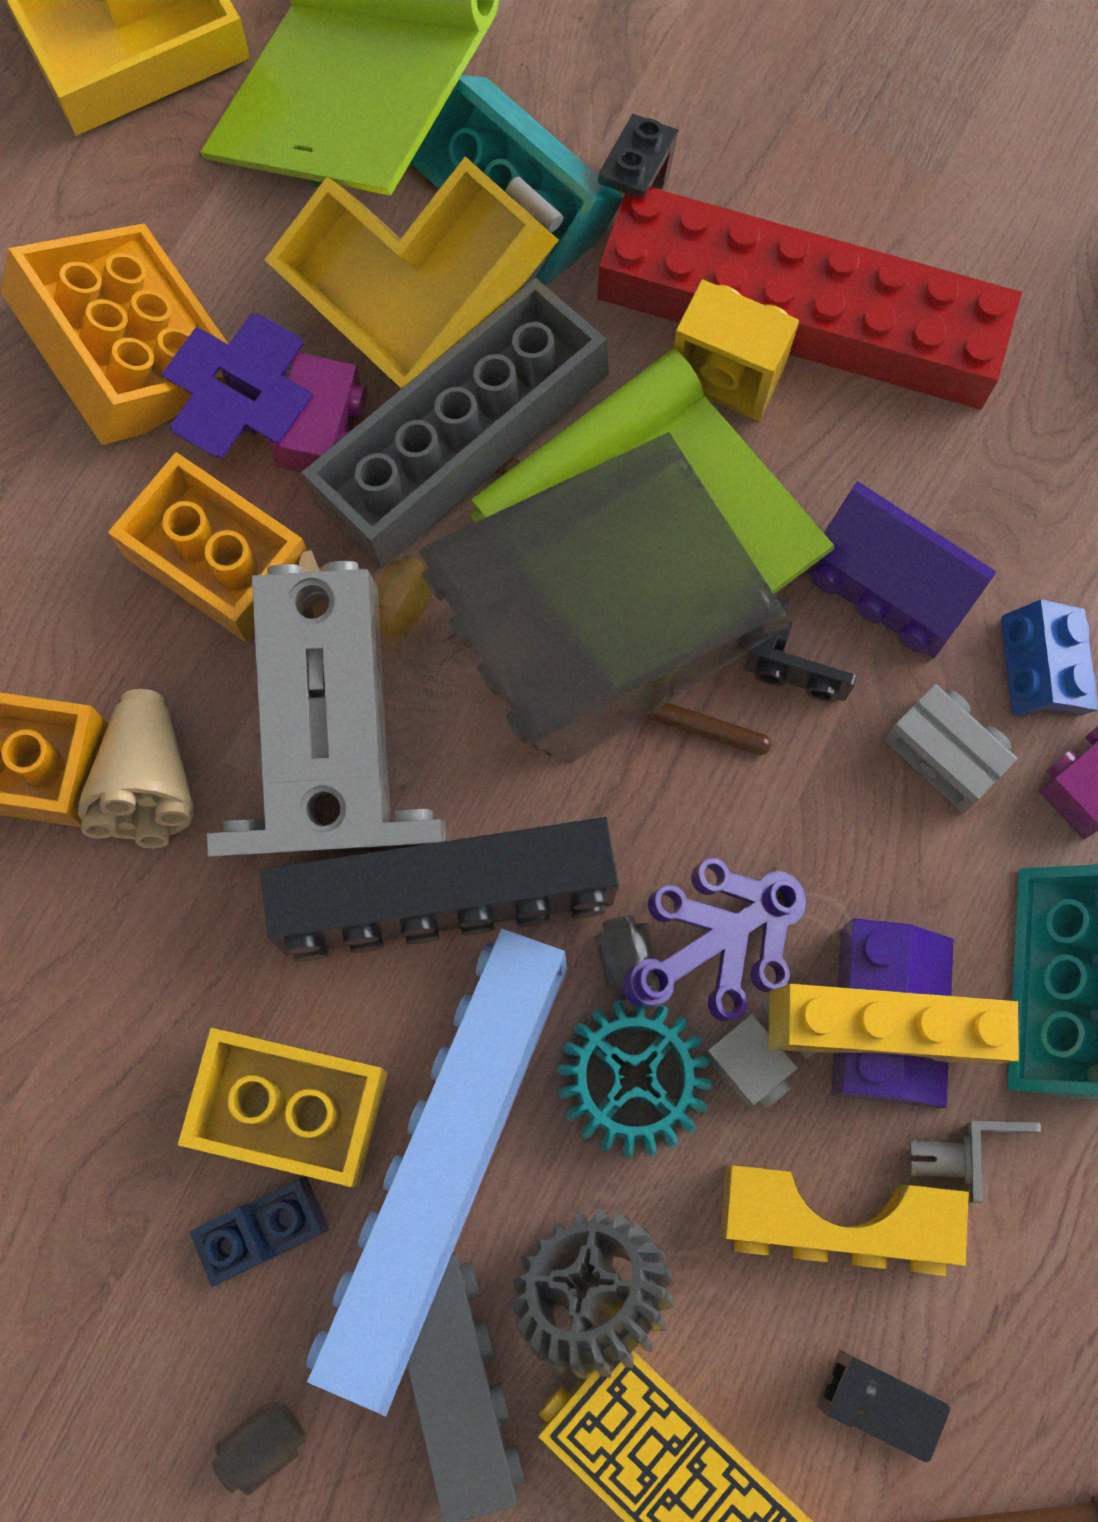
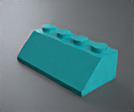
M461 75L410 162L440 189L463 158L466 157L503 191L506 192L508 184L515 177H520L563 215V221L555 231L550 232L559 241L555 244L536 275L544 284H550L600 240L623 200V196L615 189L599 184V175L486 77Z
M1098 864L1019 868L1012 1001H1018L1019 1061L1009 1062L1007 1090L1098 1102Z

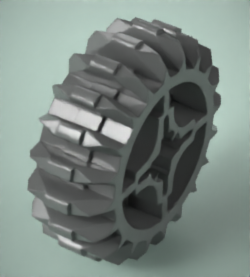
M598 1208L591 1222H589L584 1214L576 1211L571 1227L566 1228L562 1223L554 1221L555 1235L547 1241L545 1238L535 1236L536 1246L539 1249L536 1256H521L522 1266L528 1274L513 1279L514 1288L520 1296L511 1304L514 1313L520 1319L517 1324L520 1335L531 1345V1351L541 1361H548L556 1372L563 1373L564 1375L571 1369L578 1378H583L586 1381L594 1367L601 1376L611 1378L614 1361L620 1360L625 1367L633 1369L634 1357L631 1352L638 1346L642 1350L653 1352V1343L647 1335L651 1330L667 1331V1322L659 1312L674 1307L673 1297L666 1289L674 1283L673 1275L667 1265H664L667 1262L664 1251L658 1243L652 1241L653 1238L645 1227H641L639 1224L634 1226L631 1220L621 1213L612 1220L607 1212H603ZM613 1256L631 1262L633 1270L632 1280H622L619 1274L616 1273L612 1267ZM555 1305H563L567 1309L568 1316L573 1320L571 1332L557 1328L554 1316Z

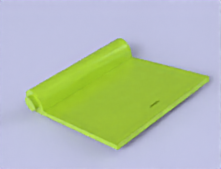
M289 0L291 3L290 9L200 151L201 155L206 160L323 182L328 177L340 186L391 196L493 22L498 10L499 0Z
M674 348L670 349L470 500L476 509L468 514L486 539L494 534L626 704L834 550V544L705 397L697 374L684 356ZM721 597L720 599H718L716 602H714L712 605H710L708 608H706V609L703 611V609H704L705 607H707L709 604H711V603H712L713 601H715L717 598Z

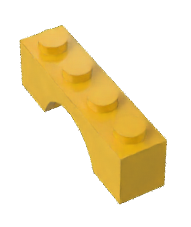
M788 984L769 992L768 1049L814 1053L898 1054L926 1057L941 1062L983 1065L1019 1061L1018 1001Z
M729 1165L725 1166L720 1237L734 1240V1252L769 1255L770 1244L793 1246L792 1258L828 1262L829 1251L852 1253L851 1265L887 1269L888 1257L910 1260V1272L946 1276L947 1264L966 1266L969 1192L912 1185H896L888 1203L873 1218L853 1226H838L820 1218L805 1204L796 1188L791 1172Z

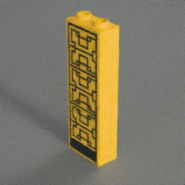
M635 1351L631 1352L634 1357L633 1369L625 1367L620 1360H616L613 1362L611 1378L601 1376L594 1367L587 1381L580 1378L569 1392L561 1385L538 1412V1415L544 1420L538 1428V1437L624 1522H813Z

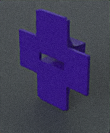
M254 313L250 314L229 345L196 326L161 374L164 379L192 394L169 426L173 430V434L216 459L218 457L223 459L235 441L246 431L253 435L257 432L279 445L314 396L312 392L284 377L293 359L304 345L301 337L259 313L256 315ZM219 369L227 385L214 378Z

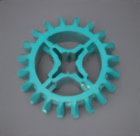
M619 1000L615 1001L612 1005L615 1019L608 1022L604 1012L599 1008L592 1011L593 1022L598 1028L594 1033L582 1023H578L574 1027L576 1035L585 1043L583 1047L570 1042L564 1043L562 1051L567 1056L577 1059L575 1066L569 1064L558 1065L557 1075L574 1078V1085L559 1089L558 1095L560 1099H570L577 1096L579 1105L571 1108L566 1113V1117L569 1121H574L584 1113L591 1121L584 1126L580 1133L584 1139L590 1138L597 1127L606 1132L600 1143L602 1151L608 1152L613 1146L615 1137L623 1138V1157L630 1158L635 1150V1140L642 1139L646 1155L653 1156L657 1153L654 1136L660 1134L664 1143L669 1148H673L678 1145L677 1136L671 1129L674 1124L686 1133H692L695 1130L694 1122L684 1113L687 1109L700 1114L706 1112L707 1104L692 1096L694 1090L702 1092L711 1090L712 1081L706 1078H695L694 1070H702L710 1066L711 1062L708 1056L692 1059L689 1051L702 1043L699 1035L691 1036L684 1043L678 1037V1034L684 1030L688 1023L684 1017L678 1018L672 1027L668 1028L662 1024L668 1014V1007L660 1005L654 1014L653 1020L645 1018L646 1009L634 1006V1017H626L625 1006ZM629 1031L642 1032L657 1038L647 1050L638 1055H628L617 1047H612L606 1041L607 1038L615 1034ZM669 1050L675 1057L680 1071V1090L676 1102L666 1095L667 1092L658 1083L656 1077L657 1066ZM592 1053L603 1061V1065L609 1070L613 1079L610 1093L598 1107L594 1104L589 1094L586 1080L587 1064ZM649 1056H653V1061L646 1068L648 1075L643 1078L649 1081L648 1090L643 1091L636 1086L630 1092L626 1091L618 1101H615L614 1096L622 1088L620 1081L625 1078V1076L619 1075L621 1066L625 1065L629 1069H634L638 1064L642 1065ZM631 1100H640L651 1108L654 1107L664 1116V1118L654 1124L641 1127L626 1126L611 1120L618 1109L624 1103Z

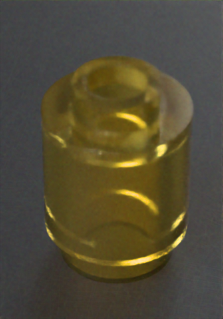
M408 555L403 556L402 560L392 559L389 561L377 586L380 630L398 638H407L411 629H417L438 583L430 574L432 568L426 562Z

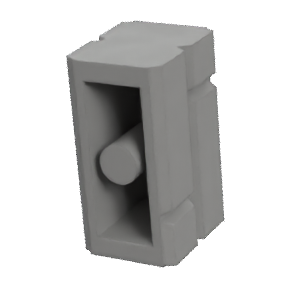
M935 684L892 727L883 740L964 814L1018 758L1010 751L1012 745L1001 731L992 726L984 728L969 714L971 708L960 694L950 689L944 692Z

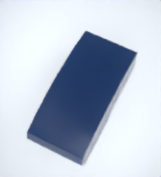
M306 1176L249 1204L239 1206L189 1233L210 1285L214 1287L329 1231V1228Z

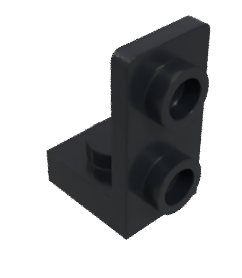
M632 113L599 171L598 183L637 198H645L651 186L663 189L669 178L679 130L661 124L655 119L644 118Z
M775 596L768 598L760 614L743 670L754 673V677L757 680L769 685L782 686L788 683L806 689V694L817 700L834 702L837 699L846 700L854 688L857 676L784 653L783 651L793 623L783 619L789 601Z
M840 1349L816 1405L829 1417L849 1427L853 1425L923 1462L931 1460L950 1413V1407L945 1402Z

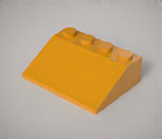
M145 223L8 248L0 293L101 445L146 434L179 414L192 394L164 379L161 374L196 326L228 344ZM219 369L214 378L227 385Z

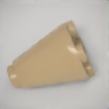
M133 689L125 692L121 696L120 703L115 706L78 804V815L82 820L81 832L87 837L96 839L112 836L115 838L133 839L138 846L143 848H162L169 844L170 835L177 834L190 825L194 806L168 707L165 706L164 697L152 690Z

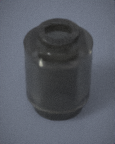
M634 915L622 916L603 922L604 932L594 936L606 988L613 989L615 1001L628 1000L623 991V978L631 966L646 959L657 960L648 923L636 924ZM648 972L646 977L647 985L651 990L657 992L659 990L657 976L652 972Z
M278 1400L270 1408L262 1405L215 1443L218 1457L212 1461V1466L217 1477L228 1491L234 1493L237 1489H240L246 1495H251L299 1456L298 1448L307 1442V1436L297 1417L283 1401Z

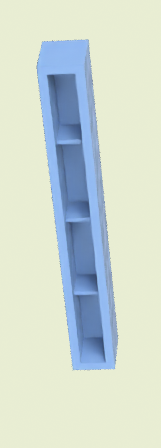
M502 928L495 944L487 943L483 948L476 967V975L480 976L473 995L465 994L459 1003L454 1017V1027H457L458 1030L451 1047L443 1046L434 1061L431 1079L436 1082L427 1102L419 1100L410 1117L407 1133L411 1134L412 1138L403 1157L396 1155L387 1170L383 1189L387 1190L388 1194L379 1214L372 1212L362 1228L358 1246L364 1250L355 1271L347 1270L337 1286L333 1298V1306L338 1308L329 1332L320 1331L309 1351L306 1367L312 1371L308 1378V1383L382 1416H387L567 972L565 951Z

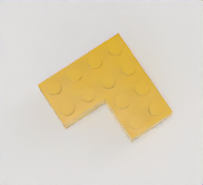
M3 0L75 136L251 59L241 19L230 0Z
M464 157L402 238L398 237L353 194L326 177L264 260L402 389L514 296L559 240L468 158Z

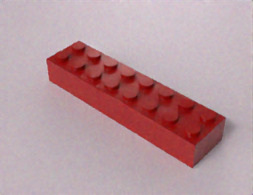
M650 187L645 198H637L626 193L623 197L599 266L597 299L680 323L702 279L715 285H726L735 289L743 297L763 305L777 306L783 309L789 316L799 320L789 355L982 410L998 382L1022 292Z

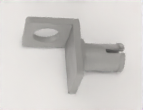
M970 1121L967 1123V1137L963 1136V1142L916 1141V1139H910V1156H929L935 1158L934 1162L911 1161V1178H964V1183L969 1184V1202L983 1203L981 1132L1036 1134L1041 1132V1123Z

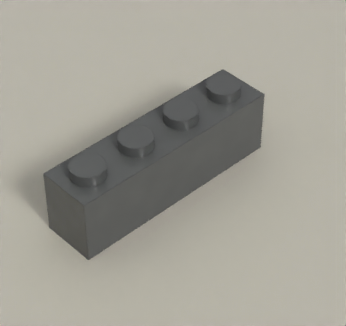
M459 1251L451 1255L407 1364L443 1522H461L516 1506L518 1496L516 1486L526 1484L518 1446L506 1448L501 1427L502 1422L511 1420L502 1383L491 1385L486 1365L487 1360L495 1358L488 1323L486 1321L476 1324L471 1300L479 1298L481 1295L472 1261L462 1264Z

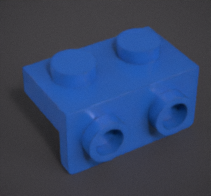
M1040 599L1004 614L1001 618L1012 714L1026 716L1045 709L1081 716L1097 711L1096 678L1092 667L1089 644L1090 630L1086 621L1085 609Z

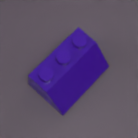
M859 481L853 486L824 532L834 544V550L804 571L810 575L811 580L818 588L829 594H839L854 604L856 611L864 619L875 624H884L899 634V639L906 647L917 653H927L933 658L937 656L997 573Z
M853 918L841 928L838 987L951 996L954 939L912 924ZM834 1053L831 1096L947 1108L949 1062L898 1054Z

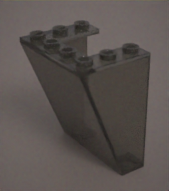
M670 432L428 544L419 550L429 567L422 572L424 580L439 601L445 599L456 613L454 617L449 619L454 631L467 648L475 645L484 660V663L477 667L480 675L494 695L503 692L513 709L506 714V718L515 734L524 744L529 741L537 751L543 749L549 757L555 755L569 764L790 626L786 612Z

